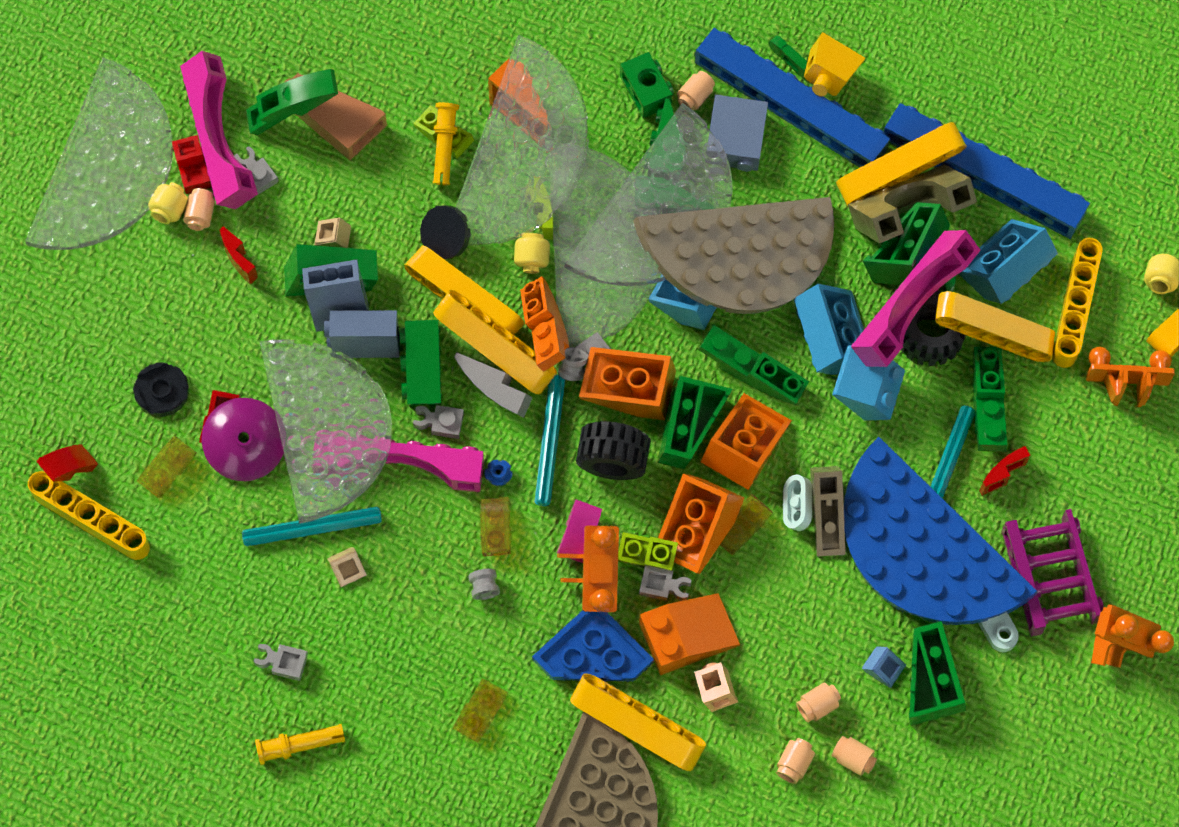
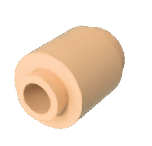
M703 71L693 74L677 92L679 104L686 110H698L713 92L715 82L712 77Z
M194 189L192 194L188 196L183 221L190 229L202 231L210 226L215 205L212 192L205 189Z
M823 682L800 697L801 700L796 703V706L804 720L809 723L812 720L818 721L837 709L841 696L834 685L828 686Z
M842 736L832 753V757L837 759V763L860 776L864 772L869 774L877 762V758L873 757L875 750L852 737L848 739Z
M797 738L796 741L789 740L777 763L778 770L776 774L787 782L797 784L799 779H803L815 756L812 745L800 738Z

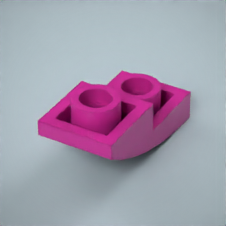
M575 499L557 554H584V527L587 525L598 526L602 512L601 508ZM570 558L572 560L583 563V559Z

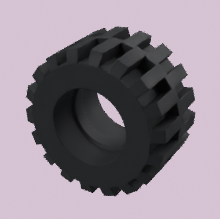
M936 291L921 306L905 333L901 351L902 353L907 351V358L911 361L913 358L918 359L917 364L923 365V362H928V366H935L937 361L942 365L946 363L947 358L952 360L956 353H959L966 336L946 327L944 328L947 333L940 337H930L919 330L918 322L927 319L935 320L938 297L941 291Z
M608 421L588 423L581 430L576 462L581 469L598 477L612 480L637 479L645 474L651 439L646 433L630 425Z

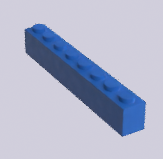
M713 28L696 49L695 63L752 100L768 102V110L859 168L884 156L888 151L890 138L882 130L874 129L866 124L860 116L850 114L838 102L816 95L811 86L804 85L795 75L785 73L777 68L771 60L758 56L749 46L739 44L728 33L720 32Z
M900 103L886 124L884 133L890 138L889 143L899 148L943 124L935 118L924 116L912 106H905ZM962 132L960 134L967 146L965 150L934 166L936 168L945 164L970 177L974 189L1070 240L1090 205L1081 195L1071 193L1061 188L1058 183L1038 176L1030 168H1023L1015 164L1009 157L998 155L986 145L968 139Z

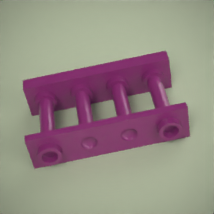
M1071 509L1065 510L1061 518L1062 523L1023 530V528L1018 527L1017 520L1005 522L1002 529L1011 566L1037 590V595L1022 605L1031 637L1042 635L1049 621L1086 613L1089 615L1091 624H1096L1099 620L1100 612L1104 608L1101 597L1096 596L1080 541V523L1077 517H1073ZM1061 534L1066 535L1070 549L1032 557L1030 554L1026 555L1024 548L1026 541ZM1070 560L1074 562L1077 576L1042 583L1033 580L1031 571L1035 567ZM1081 587L1085 602L1048 610L1041 608L1039 601L1041 594Z

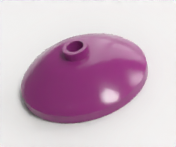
M236 398L219 405L207 418L202 431V448L207 461L220 475L235 481H253L266 476L279 464L286 447V432L279 415L269 405L252 398ZM241 433L249 435V440L246 443L238 440V436Z

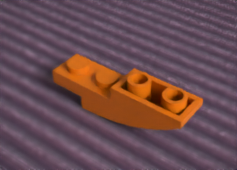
M541 276L535 281L527 283L520 292L525 324L532 330L536 364L544 372L566 358L565 349L569 348V342L557 303L545 278Z

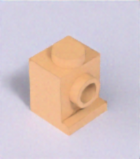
M721 662L709 663L702 670L694 672L703 703L711 712L738 703L728 669Z

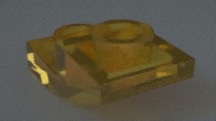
M173 436L137 479V482L157 498H161L175 478L182 474L197 452L178 437Z
M751 494L742 503L734 525L720 546L733 556L772 515L773 511Z
M509 497L481 499L480 520L483 557L511 554L512 532L510 528L511 504Z
M482 678L469 703L465 704L453 729L479 742L509 692Z

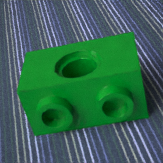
M649 52L620 64V78L643 119L657 113L658 107L663 108L666 98L670 99L672 104V96L674 95L671 83L665 81L661 75L663 72L657 59L653 60ZM650 82L654 85L645 86L643 83Z

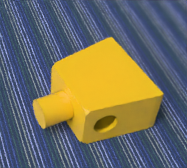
M822 32L810 49L804 77L807 81L814 84L812 90L816 95L825 96L829 93L832 96H837L863 63L865 57Z

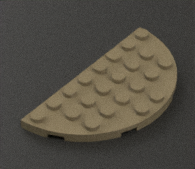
M830 197L638 216L633 220L637 235L645 252L649 251L659 266L657 268L658 271L673 286L705 306L712 305L726 309L725 312L738 314L761 313L779 308L806 291L817 279L827 262L834 232L833 208Z
M583 712L536 827H657V798L652 779L642 757L632 743H629L622 734Z

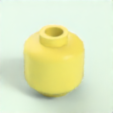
M170 183L169 185L161 184L156 188L148 203L149 210L151 211L150 214L156 221L163 224L177 222L186 209L188 198L180 185L176 183Z
M523 233L522 237L515 241L514 263L518 267L523 268V273L537 274L539 269L549 265L550 243L544 239V235Z
M1157 254L1148 261L1144 281L1150 290L1156 294H1166L1177 289L1179 286V260L1170 254Z

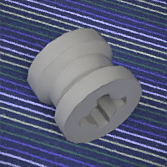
M571 347L565 349L566 358L559 365V376L570 381L583 379L585 373L584 365L588 360L587 353L579 348Z
M481 569L468 575L469 582L473 584V590L471 591L473 599L485 600L500 594L499 586L495 583L497 578L496 570Z

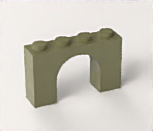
M943 164L852 202L848 206L855 229L876 242L882 243L904 233L899 215L910 210L916 202L941 204L945 209L956 212L977 203L970 177Z

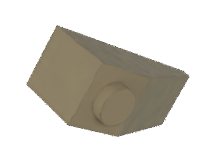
M838 466L810 468L816 554L817 556L845 555L842 470Z

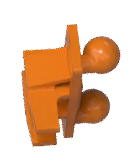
M1095 347L1088 356L1091 366L1086 374V381L1104 382L1111 403L1114 406H1118L1127 384H1137V407H1142L1147 403L1153 385L1168 386L1175 375V369L1170 368L1172 363L1171 356L1163 350L1153 352L1149 359L1151 367L1110 365V352L1104 347Z
M587 525L584 527V554H557V558L583 559V578H561V582L583 583L582 610L585 612L617 611L619 528L617 526Z
M1109 604L1107 608L1104 607L1103 611L1100 612L1095 631L1096 638L1091 663L1120 668L1126 651H1133L1145 657L1153 658L1155 652H1169L1174 646V638L1168 631L1161 630V625Z

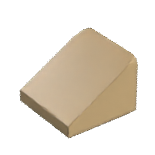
M342 218L318 221L314 245L348 248L351 231L350 224Z
M353 547L327 559L340 587L367 576Z

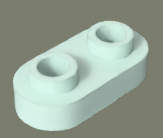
M796 474L787 479L783 488V521L788 528L802 531L809 526L812 520V483L808 478Z
M1007 612L990 618L986 622L978 623L988 642L995 650L1008 652L1015 647L1019 634ZM1005 631L1008 633L1009 638L1003 639L999 633Z

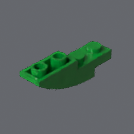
M327 69L303 75L276 85L257 95V103L246 109L250 134L258 136L293 114L303 116L338 95L335 71Z
M715 325L712 326L698 349L720 364L718 368L765 394L793 405L797 404L810 382L765 352L757 353Z
M974 347L973 349L975 434H977L978 451L1006 452L1008 446L1004 408L1002 349L998 347Z

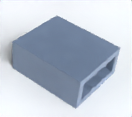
M715 95L705 163L717 168L727 166L746 172L751 170L758 171L768 102Z
M357 260L302 269L304 291L316 332L324 331V322L329 321L330 311H369L368 299Z
M397 310L330 311L329 321L324 322V336L327 337V348H332L333 358H399L400 330Z

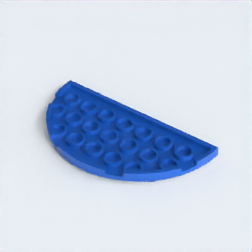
M880 437L867 448L855 466L848 482L844 498V530L851 556L858 571L880 597L898 610L920 617L925 621L934 623L942 621V624L965 625L986 622L988 619L1000 616L1006 612L1008 614L1037 595V590Z

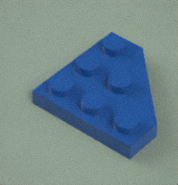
M583 610L532 656V660L552 680H580L582 675L586 673L594 675L603 681L633 682L654 663V659L607 612H585Z

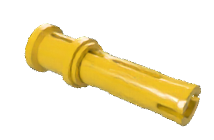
M444 102L435 104V108L438 109L437 125L433 128L435 134H437L434 179L432 183L435 185H440L441 174H443V186L450 185L453 135H456L458 132V128L455 127L456 111L460 107L458 104Z
M342 724L288 737L287 734L282 733L279 734L278 738L265 741L256 739L255 743L260 765H264L265 761L277 758L289 759V757H292V753L340 742L343 743L345 742Z

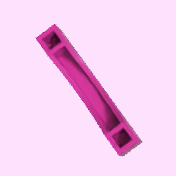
M201 51L180 66L183 82L186 86L189 105L192 109L195 127L200 139L216 204L236 210L257 196L258 193L252 171L244 167L234 157L224 135L222 100L227 78L221 57Z
M966 230L944 231L851 345V348L865 366L887 367L903 348L906 330L921 306L941 286L965 270L980 252V248Z
M325 433L323 436L316 435L311 466L314 476L342 479L350 473L367 466L382 463H402L431 472L442 479L453 490L481 491L484 453L475 447L466 446L462 449H456L446 444L425 446L417 441H409L407 444L396 443L394 440L387 438L373 441L363 436L342 438L334 433Z

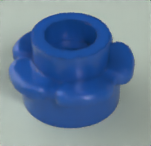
M493 460L488 463V468L485 469V477L495 486L505 485L512 478L511 466L505 460ZM500 470L501 474H496V471Z

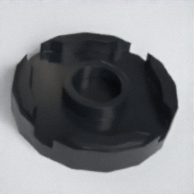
M451 205L436 206L429 210L423 218L420 228L422 244L443 259H452L463 254L471 236L470 228H468L466 222L468 221L466 215L459 208Z
M163 362L151 364L141 370L133 386L136 403L142 411L151 416L158 417L173 415L182 409L188 400L190 391L187 377L182 370Z

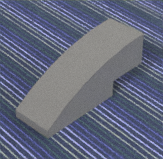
M456 353V361L476 387L500 406L524 418L533 397L509 387L512 379L510 375L460 353Z

